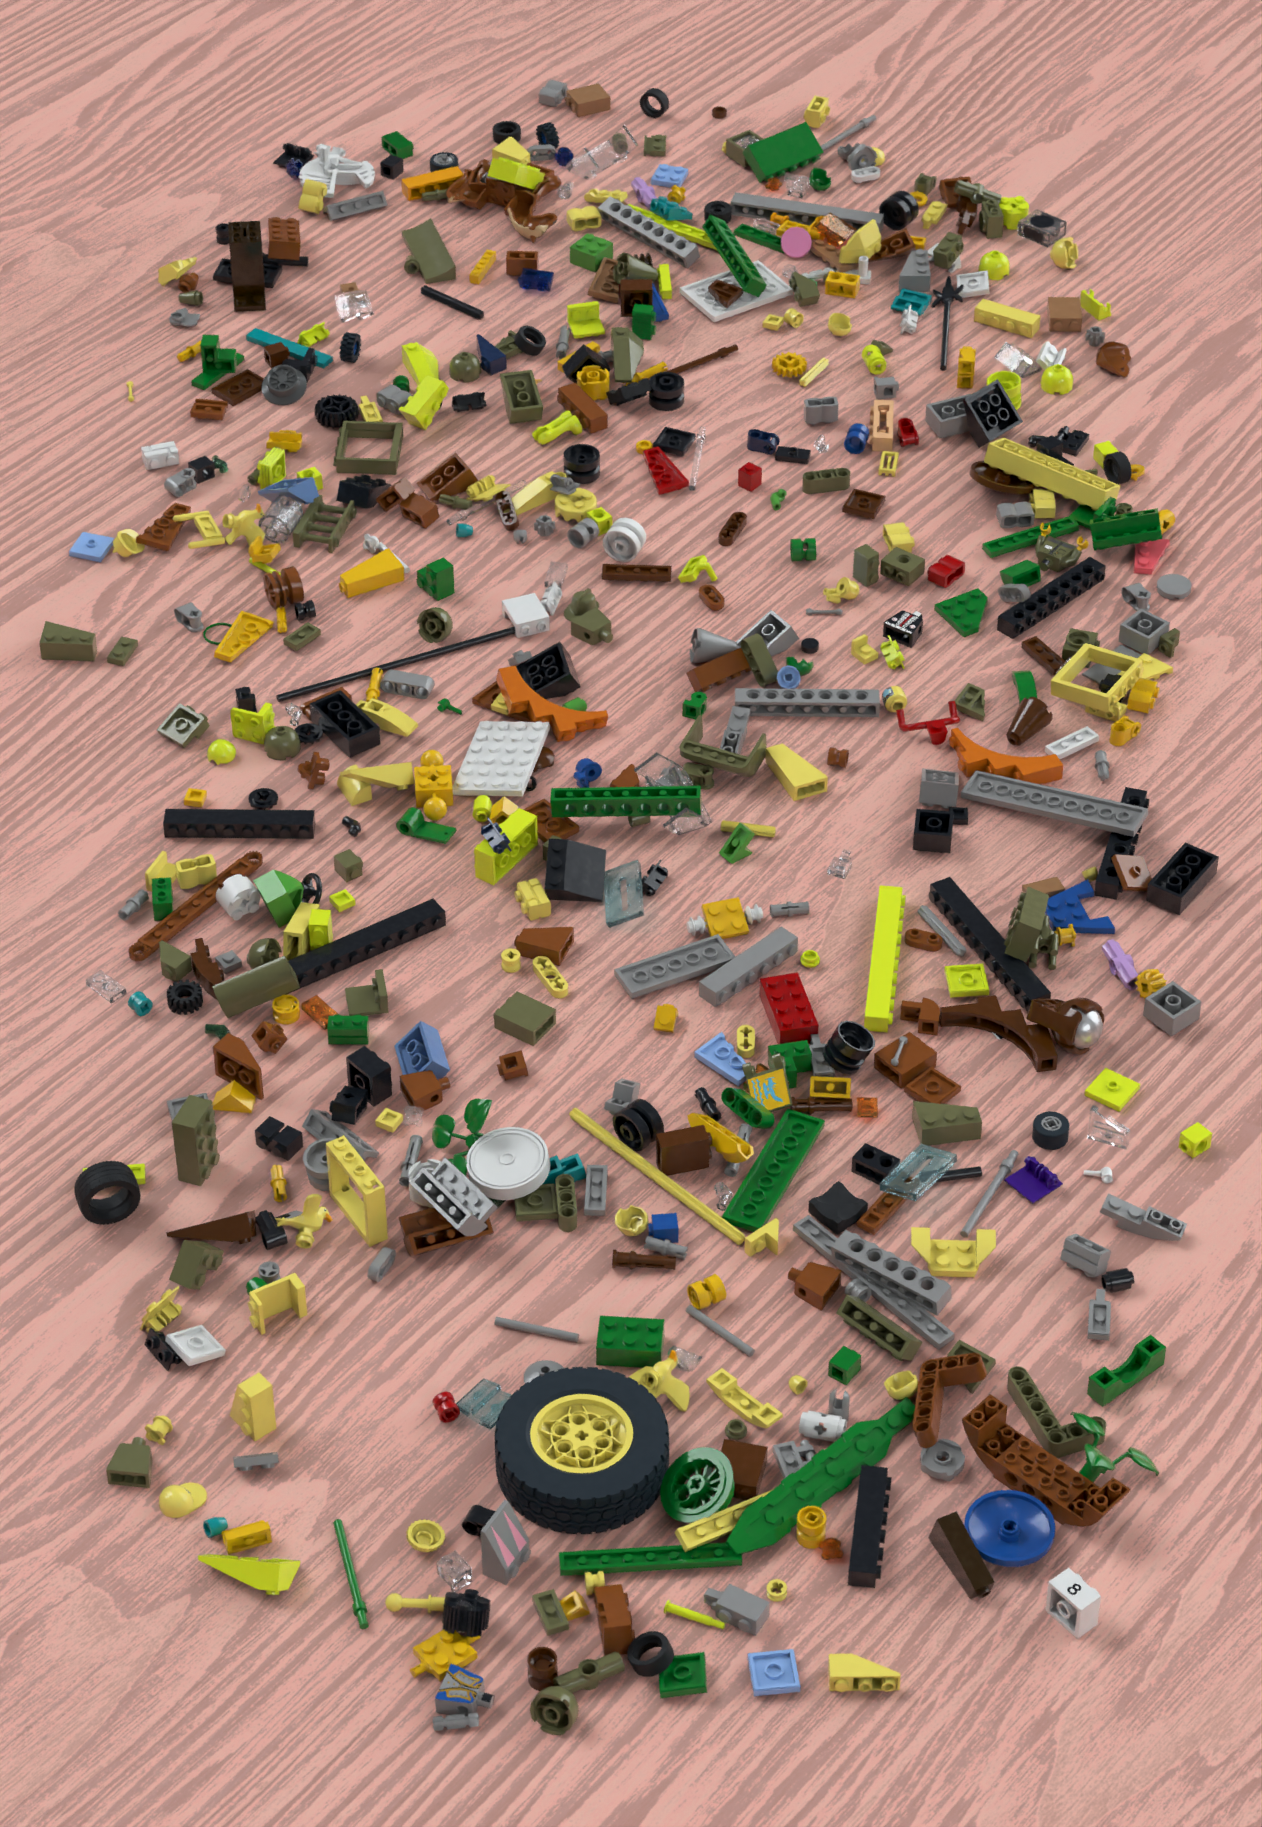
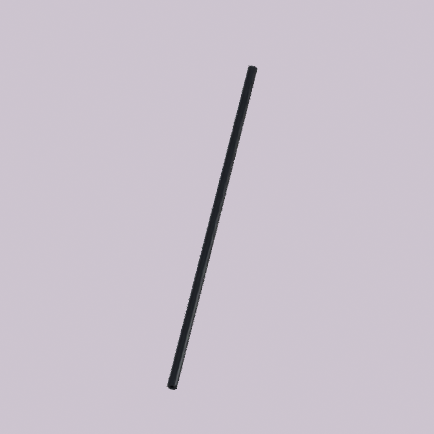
M515 627L276 695L278 702L370 676L374 668H380V673L381 669L384 672L515 634Z

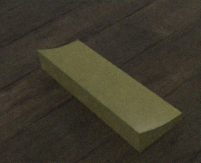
M431 218L414 228L402 231V238L411 256H414L419 262V272L425 284L456 279V266Z

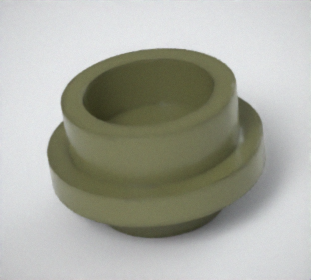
M733 1419L726 1425L725 1434L732 1440H741L747 1434V1427L743 1421Z

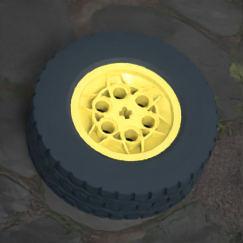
M596 1367L558 1369L556 1372L544 1373V1376L541 1377L540 1375L532 1379L530 1383L527 1382L522 1385L519 1390H516L504 1404L497 1419L494 1435L495 1463L500 1488L507 1501L522 1516L525 1515V1518L533 1523L537 1522L541 1527L551 1528V1530L561 1533L565 1531L567 1534L606 1532L607 1529L613 1530L621 1527L622 1524L626 1525L634 1521L635 1517L638 1518L644 1514L646 1509L648 1510L660 1496L662 1480L669 1468L668 1423L661 1405L652 1393H649L648 1389L643 1385H638V1382L632 1378H626V1375L618 1372L613 1373L612 1370L603 1368L600 1370Z

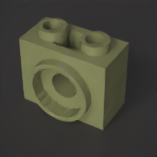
M997 200L982 201L981 211L979 212L981 232L985 233L987 239L1002 238L1004 216Z
M895 547L881 560L880 574L910 586L924 574L925 559Z
M1070 628L1063 646L1062 659L1068 662L1085 643L1100 647L1098 633ZM1091 661L1085 666L1086 668L1090 667Z

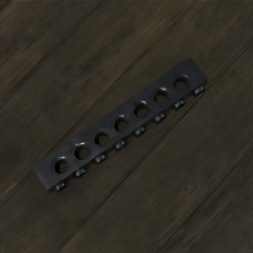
M1088 557L1031 594L1029 599L1017 603L998 616L997 630L1011 639L1021 635L1073 599L1090 590L1099 582H1102L1105 578L1106 565Z
M1125 787L1121 803L1144 808L1149 807L1150 799H1147V791ZM1142 825L1137 831V833H1141ZM1111 832L1096 879L1094 896L1117 900L1118 894L1123 892L1122 884L1111 858L1115 854L1134 856L1135 846L1133 845H1137L1139 834L1136 833L1133 837Z

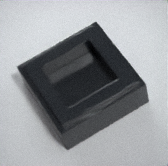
M949 807V811L954 812L953 824L968 825V808Z

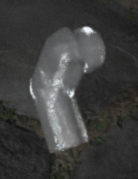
M819 435L814 443V447L820 453H826L829 449V444L825 445V437Z
M290 702L285 706V709L291 716L290 724L297 726L302 716V710Z
M718 1182L714 1186L716 1195L720 1199L717 1203V1208L725 1211L733 1195L723 1182Z

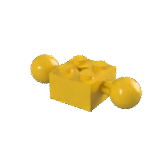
M427 750L421 756V767H414L416 808L423 807L424 814L428 819L438 821L446 815L447 806H453L451 765H443L444 760L440 752Z

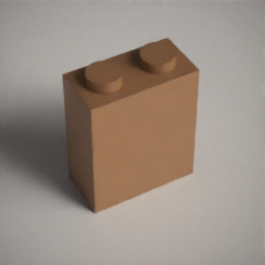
M599 83L566 91V105L578 117L611 110V97Z
M1048 297L1047 316L1049 332H1081L1082 312L1080 297Z

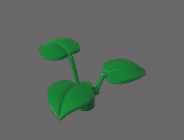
M472 1099L467 1104L464 1120L468 1123L467 1129L473 1133L468 1136L453 1133L455 1121L451 1116L445 1114L438 1116L432 1129L434 1145L437 1148L444 1149L450 1144L452 1136L466 1140V1145L470 1149L483 1136V1133H479L484 1125L492 1100ZM468 1151L455 1154L453 1159H448L465 1176L467 1174V1160L463 1156L467 1155Z
M1071 1412L1070 1415H1073L1076 1422L1083 1429L1092 1433L1095 1438L1093 1445L1088 1443L1084 1445L1087 1462L1079 1471L1081 1475L1094 1483L1101 1473L1105 1474L1107 1470L1113 1471L1116 1468L1115 1465L1126 1457L1132 1458L1135 1463L1154 1472L1156 1476L1159 1475L1152 1460L1145 1453L1133 1447H1129V1452L1111 1461L1110 1458L1103 1455L1096 1448L1100 1436L1104 1437L1105 1435L1100 1424L1087 1415Z

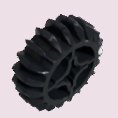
M333 394L318 400L317 404H315L314 413L317 422L321 423V426L326 425L327 428L332 427L334 429L335 427H342L343 421H356L359 415V408L356 400L352 399V397Z

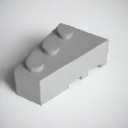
M918 249L911 251L899 276L898 292H901L902 288L916 292H930L931 274L927 250Z

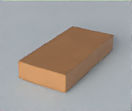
M1058 877L1022 885L1024 893L1027 887H1031L1048 894L1049 897L1065 891Z

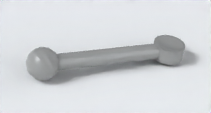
M842 609L806 610V614L809 616L812 614L841 615L843 613Z
M901 1036L899 1039L900 1045L895 1057L891 1060L893 1066H897L899 1063V1055L903 1045L907 1043V1037Z

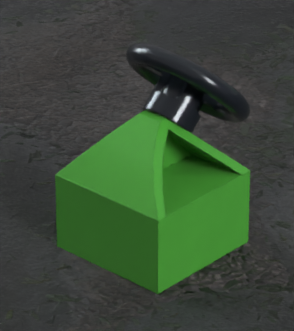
M273 869L253 880L279 928L290 922L301 902L308 903L310 898L315 896L313 904H319L322 896V882L315 873L307 874L302 882L285 873ZM312 879L316 882L317 890L313 887Z

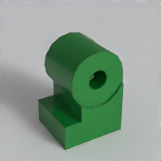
M695 692L691 695V700L685 699L682 716L695 720L699 715L702 716L707 707V695L703 692Z

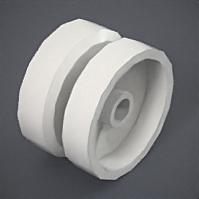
M617 519L603 538L605 552L616 561H632L646 542L645 530L633 519Z

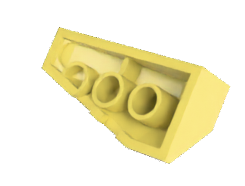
M553 471L531 481L511 498L517 515L556 498L559 493L550 490L553 487L550 477L555 474ZM506 509L503 513H508L511 509Z

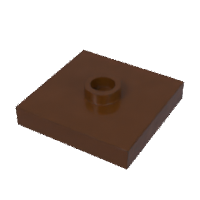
M853 489L842 507V512L875 519L885 502L886 496Z

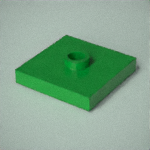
M705 1652L676 1655L673 1657L669 1667L659 1674L661 1698L707 1693Z

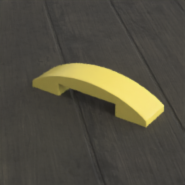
M723 1368L706 1379L707 1384L732 1411L756 1426L769 1428L783 1417V1414L768 1402L765 1405L761 1404L737 1385V1379Z

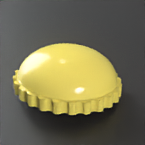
M426 1519L414 1521L406 1532L409 1544L420 1552L437 1550V1548L443 1545L445 1540L442 1526H439L435 1521Z

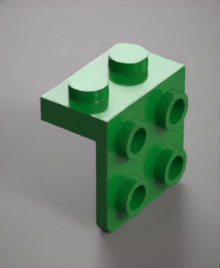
M1109 497L1097 511L1091 509L1088 505H1080L1070 516L1079 525L1091 530V519L1114 516L1117 510L1115 506L1116 499Z

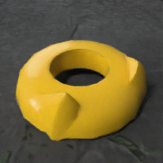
M919 191L910 193L915 199L921 200L920 202L917 201L918 206H923L927 203L928 197L924 193Z
M1132 464L1131 479L1137 481L1138 477L1144 475L1145 467L1139 464Z

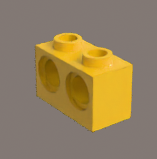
M829 271L825 280V294L855 299L860 289V275Z

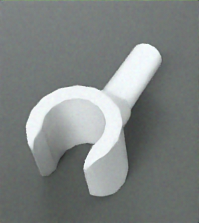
M1104 1167L1101 1171L1084 1170V1175L1101 1177L1104 1183H1111L1113 1181L1112 1170L1109 1167Z

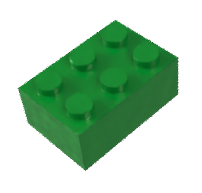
M600 1316L596 1345V1365L644 1368L646 1366L653 1367L656 1363L661 1362L664 1344V1319Z

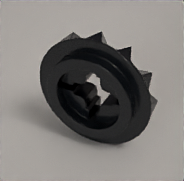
M305 723L295 728L300 743L304 742L305 745L307 743L314 744V741L319 742L320 738L323 737L322 728L316 724Z
M260 788L251 792L248 800L251 807H256L257 810L260 808L264 810L266 808L272 809L273 805H277L278 794L272 789Z

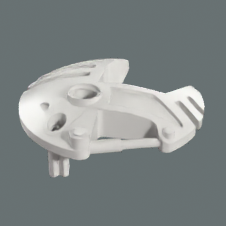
M320 145L319 157L309 161L302 167L299 173V180L302 186L306 179L326 184L327 194L324 197L334 198L335 185L361 184L367 189L375 180V171L368 161L358 162L339 157L338 154L328 155V146Z

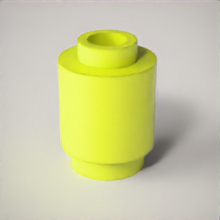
M480 795L474 801L473 818L476 821L486 822L488 821L487 818L490 819L492 801L488 796Z

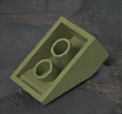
M532 370L500 374L509 423L542 420L543 405Z

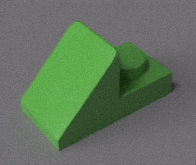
M739 823L719 854L731 864L751 855L752 852L747 846L755 833L744 824Z

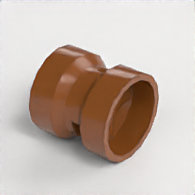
M830 747L827 765H839L846 768L849 750H837Z

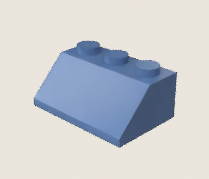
M313 477L281 480L258 491V494L276 505L284 504V506H289L293 503L294 505L310 504L314 502L313 499L319 497Z
M422 1021L415 1025L394 1045L403 1075L430 1070L437 1079H440L450 1071L438 1030Z

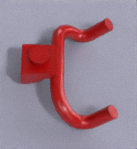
M955 701L948 702L950 718L906 724L903 709L896 710L900 730L908 732L927 729L931 743L933 745L942 744L948 733L946 725L960 722Z

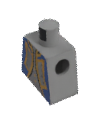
M454 1664L450 1665L435 1697L436 1713L446 1715L465 1713V1716H467L468 1713L476 1712L478 1706L491 1709L494 1702V1695L485 1693L484 1679L481 1676Z

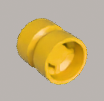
M717 1274L704 1278L703 1282L696 1281L687 1286L689 1300L693 1307L698 1310L709 1307L711 1303L716 1304L726 1299V1289Z
M806 1506L797 1514L796 1539L802 1547L815 1549L820 1547L825 1541L826 1514L819 1507Z

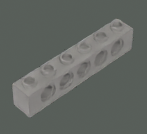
M845 1230L831 1246L832 1260L935 1315H938L952 1299L951 1285L945 1280H940L932 1276L928 1271L915 1267L909 1261L896 1257L892 1252L879 1248L875 1243L862 1239L856 1233Z

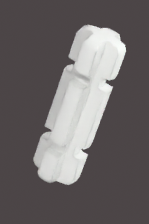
M828 267L824 268V270L819 269L811 271L809 274L808 272L803 273L802 275L809 279L818 280L824 278V276L827 278L829 271L832 270Z

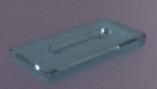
M638 860L605 871L606 924L609 928L644 916L641 864ZM626 879L628 908L622 911L620 889L621 881Z
M920 1144L880 1182V1191L917 1201L957 1162V1154ZM927 1159H932L929 1165L912 1179V1182H904Z

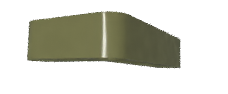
M1015 1366L1009 1370L1007 1390L1044 1450L1056 1458H1061L1085 1450L1084 1445L1086 1443L1093 1445L1094 1435L1083 1429L1077 1422L1064 1426L1060 1425L1025 1368ZM1098 1416L1091 1417L1106 1432V1421ZM1105 1435L1104 1437L1100 1436L1097 1446L1104 1442Z

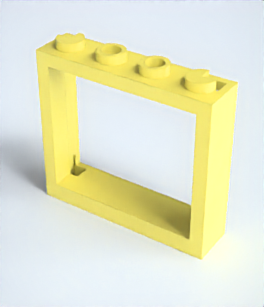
M1085 643L1051 679V695L1109 713L1117 705L1118 701L1126 695L1127 691L1135 685L1136 681L1142 677L1144 671L1143 660ZM1090 661L1125 671L1107 693L1071 683Z
M345 1136L327 1142L326 1154L331 1198L369 1247L387 1240L385 1188ZM349 1178L362 1193L363 1201L350 1186Z

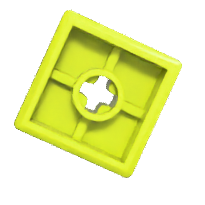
M273 447L270 451L266 452L263 460H259L257 469L260 474L258 477L260 489L275 484L286 476L284 449L281 450V448Z

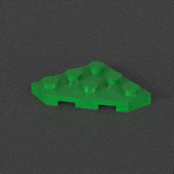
M977 588L935 604L934 610L959 634L967 637L979 632L988 597Z

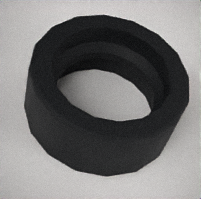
M651 88L641 96L640 107L647 116L658 118L668 110L669 99L662 90ZM649 96L654 97L659 101L661 106L660 110H657L650 105L648 100Z
M502 121L493 126V140L496 143L500 144L509 137H513L517 142L520 141L521 128L519 124L512 121Z
M522 326L514 337L516 346L522 352L531 356L540 354L546 345L544 335L538 329L531 326Z
M1121 451L1108 454L1103 462L1107 479L1118 485L1128 482L1132 473L1127 456Z
M649 1631L639 1635L631 1642L627 1650V1657L638 1675L652 1677L662 1673L672 1663L674 1652L670 1642L663 1633ZM655 1647H661L656 1656L646 1661H640L641 1656L646 1651Z

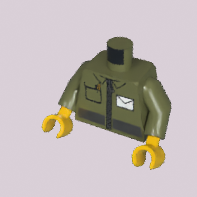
M1044 523L1040 524L1041 535H1039L1035 546L1040 569L1042 571L1050 569L1055 572H1061L1065 568L1074 566L1082 554L1081 551L1088 548L1087 539L1083 542L1082 536L1078 537L1076 540L1077 547L1051 536L1046 537L1051 532L1050 524L1047 529H1043Z

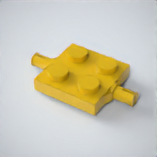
M444 1629L413 1647V1654L420 1660V1664L410 1669L412 1676L416 1678V1676L427 1671L433 1674L439 1681L443 1680L451 1664L463 1668L478 1659L476 1650L470 1644L480 1639V1636H473L471 1638L460 1635L456 1630L452 1634Z

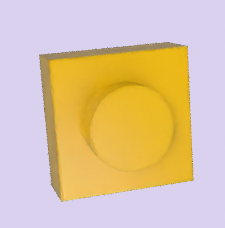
M188 788L184 798V805L202 808L207 797V790Z

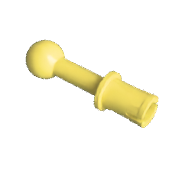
M392 1593L387 1596L385 1605L392 1612L399 1611L402 1607L428 1608V1613H431V1611H443L445 1597H432L429 1594L428 1599L402 1598L401 1595Z

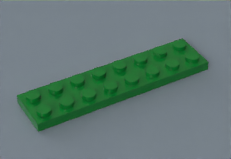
M787 1108L722 1215V1218L733 1226L755 1232L766 1225L823 1130L825 1120Z

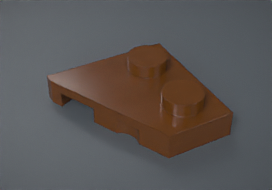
M715 280L708 286V292L725 308H728L743 295L742 288L720 280Z

